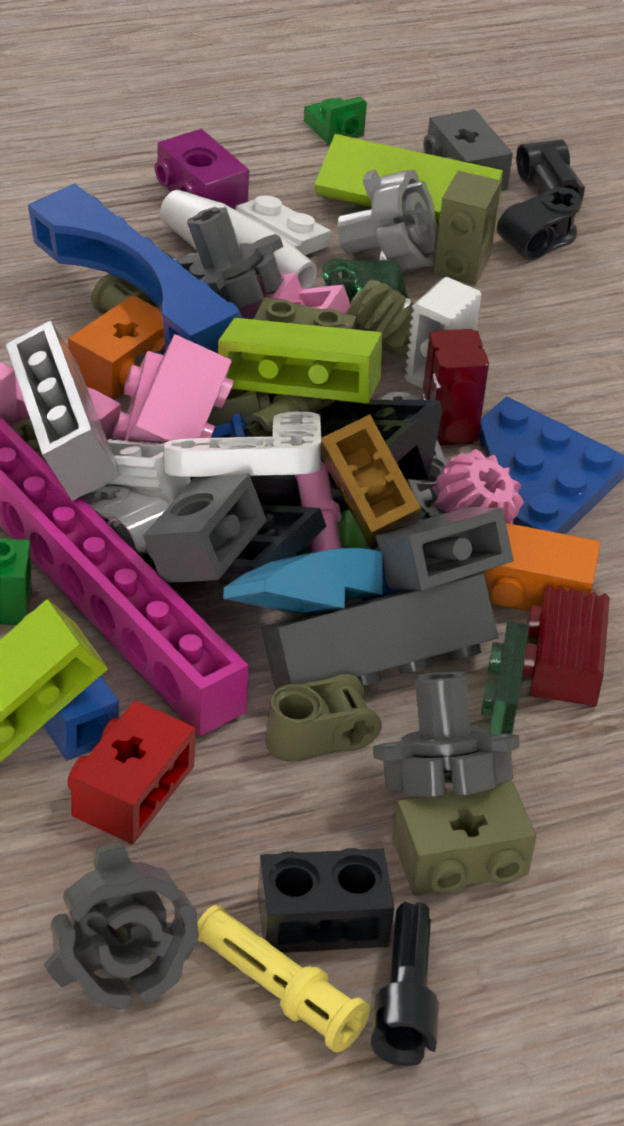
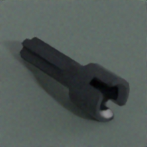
M420 901L415 904L403 902L396 909L389 984L381 988L375 995L371 1046L374 1053L382 1060L394 1065H418L424 1058L425 1047L429 1051L435 1052L437 1045L439 1001L436 995L427 987L431 928L430 909L425 903Z

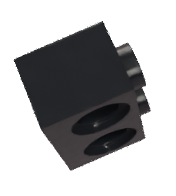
M348 848L341 851L303 853L287 851L279 854L260 855L257 895L262 937L282 953L389 947L394 903L384 848L362 850Z

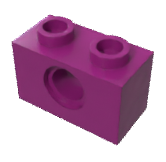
M202 128L157 142L155 174L159 183L170 192L174 190L184 191L223 203L236 210L237 205L248 202L250 170Z

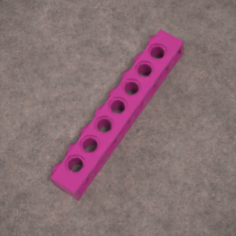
M0 417V527L12 539L30 540L31 560L187 724L196 727L195 732L199 737L246 713L249 665L81 497L72 501L50 466Z

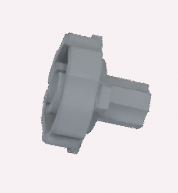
M376 170L368 171L364 176L363 183L366 193L372 201V209L339 216L337 230L342 249L348 254L380 248V273L388 281L397 278L398 270L400 272H409L432 267L434 265L433 256L436 253L438 227L434 214L433 200L424 181L419 182L418 174L415 170L397 172L382 176L381 178Z

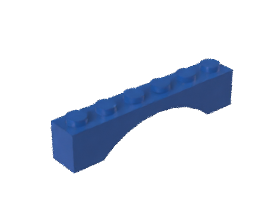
M75 183L28 204L34 243L59 264L83 266L104 271L122 278L142 290L157 305L162 314L166 349L174 334L218 353V340L234 318H242L239 309L233 303L224 300L205 281L197 279L183 268L177 259L170 258L156 247L148 237H143L130 227L124 218L116 216L103 206L97 197L89 195Z

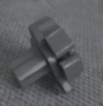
M212 207L200 211L197 215L187 220L198 253L186 255L179 260V263L197 279L205 281L224 300L233 303L238 309H242L264 299V294L256 274H260L266 293L273 292L279 288L283 278L273 253L284 247L279 235L273 234L252 244H239L227 207Z
M453 671L415 676L419 731L401 737V741L373 746V757L382 760L384 764L386 789L398 791L407 796L418 797L444 796L446 794L444 773L452 772L453 794L468 795L494 789L501 783L511 781L513 779L511 751L520 747L519 735L490 734V731L485 728L470 726L466 673Z
M122 843L97 847L94 859L96 870L85 874L76 883L67 888L63 894L64 903L72 915L71 922L66 914H58L52 919L50 927L52 930L54 953L44 966L61 987L78 980L86 996L95 1003L115 1009L126 1008L130 1004L132 996L120 978L129 977L142 1000L154 1002L177 984L182 976L184 961L189 958L197 943L196 909L163 868L143 862H131ZM157 892L171 900L174 906L175 916L172 923H167L166 909ZM151 954L157 955L154 962L149 958ZM97 968H101L114 977L119 978H101L93 972Z

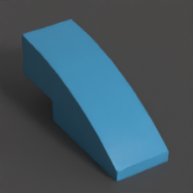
M363 548L330 549L269 562L243 574L225 586L223 599L303 616L345 609V601L382 595L383 551Z

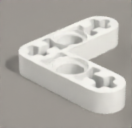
M300 411L277 414L273 417L272 437L187 438L165 442L163 444L165 474L177 477H207L247 473L250 476L298 475L317 472L322 468L320 416L316 413Z

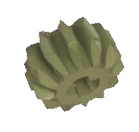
M369 280L350 302L351 306L346 314L357 316V330L382 332V348L397 356H406L410 350L407 345L411 342L408 337L411 335L409 329L413 327L410 323L414 319L411 315L414 312L412 308L413 303L398 290L392 289L386 283Z

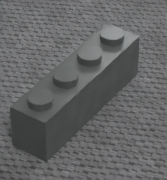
M484 573L473 574L424 591L402 590L345 605V609L310 614L261 627L275 691L279 687L288 684L314 682L329 679L340 674L357 676L364 686L380 681L381 670L398 666L400 674L423 670L432 666L430 657L447 652L449 660L474 656L482 653L480 643L499 639Z

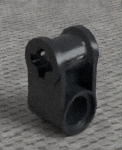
M551 188L543 194L522 203L513 204L507 208L498 220L497 233L527 259H539L546 253L562 246L570 245L575 241L577 227L574 225L576 213L581 209L582 198L576 191L569 188Z

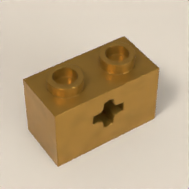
M371 415L321 438L322 459L371 550L378 547L376 534L420 521L421 507Z

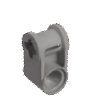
M125 486L103 487L98 491L88 493L83 498L141 558L149 555L143 535L169 507V504L164 499L134 492Z

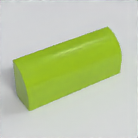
M335 134L315 181L314 188L317 196L372 208V201L367 195L363 183L364 176L368 171L376 170L381 178L382 176L397 172L415 170L418 174L419 182L424 181L427 185L434 204L435 219L439 223L442 197L458 170L500 180L501 186L503 170ZM500 188L499 202H500V199H501V188Z

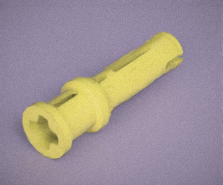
M213 905L202 914L197 922V940L204 942L236 966L241 972L251 977L281 1000V1009H283L286 1017L294 1022L303 1020L325 1037V1045L335 1053L344 1051L358 1038L369 1019L370 1004L360 997L350 999L328 982V974L317 966L302 968L272 946L267 940L228 914L222 906Z

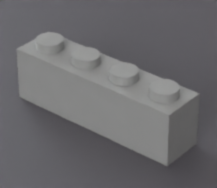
M50 320L7 343L6 347L41 453L71 500L74 501L87 493L98 491L109 481L121 476L79 365L52 321Z

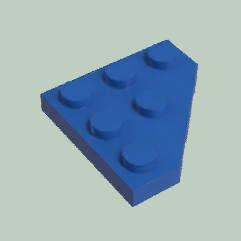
M507 396L481 418L478 437L481 448L485 447L487 457L495 455L500 466L511 468L509 472L511 479L518 481L522 485L518 494L522 497L524 504L519 509L518 515L513 519L514 525L566 534L624 479L623 454Z

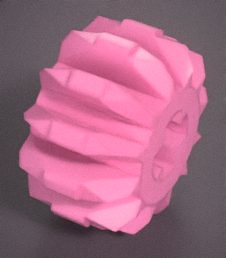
M478 449L473 450L469 454L461 452L457 457L451 458L443 467L442 473L437 477L432 487L438 496L434 506L445 511V513L464 507L503 508L505 522L513 524V519L518 515L519 509L524 504L522 497L518 494L522 485L518 481L511 479L509 475L511 468L500 466L495 455L486 458Z

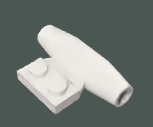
M180 190L172 191L164 199L160 208L161 220L196 251L197 249L187 220L197 215L200 211L212 207H227L239 244H252L264 237L273 234L279 235L284 247L273 253L280 273H296L302 289L311 288L317 276V267L305 255L328 247L331 230L316 223L310 215L297 213L282 205L278 198L267 195L258 196L255 200L237 205L236 210L223 203Z

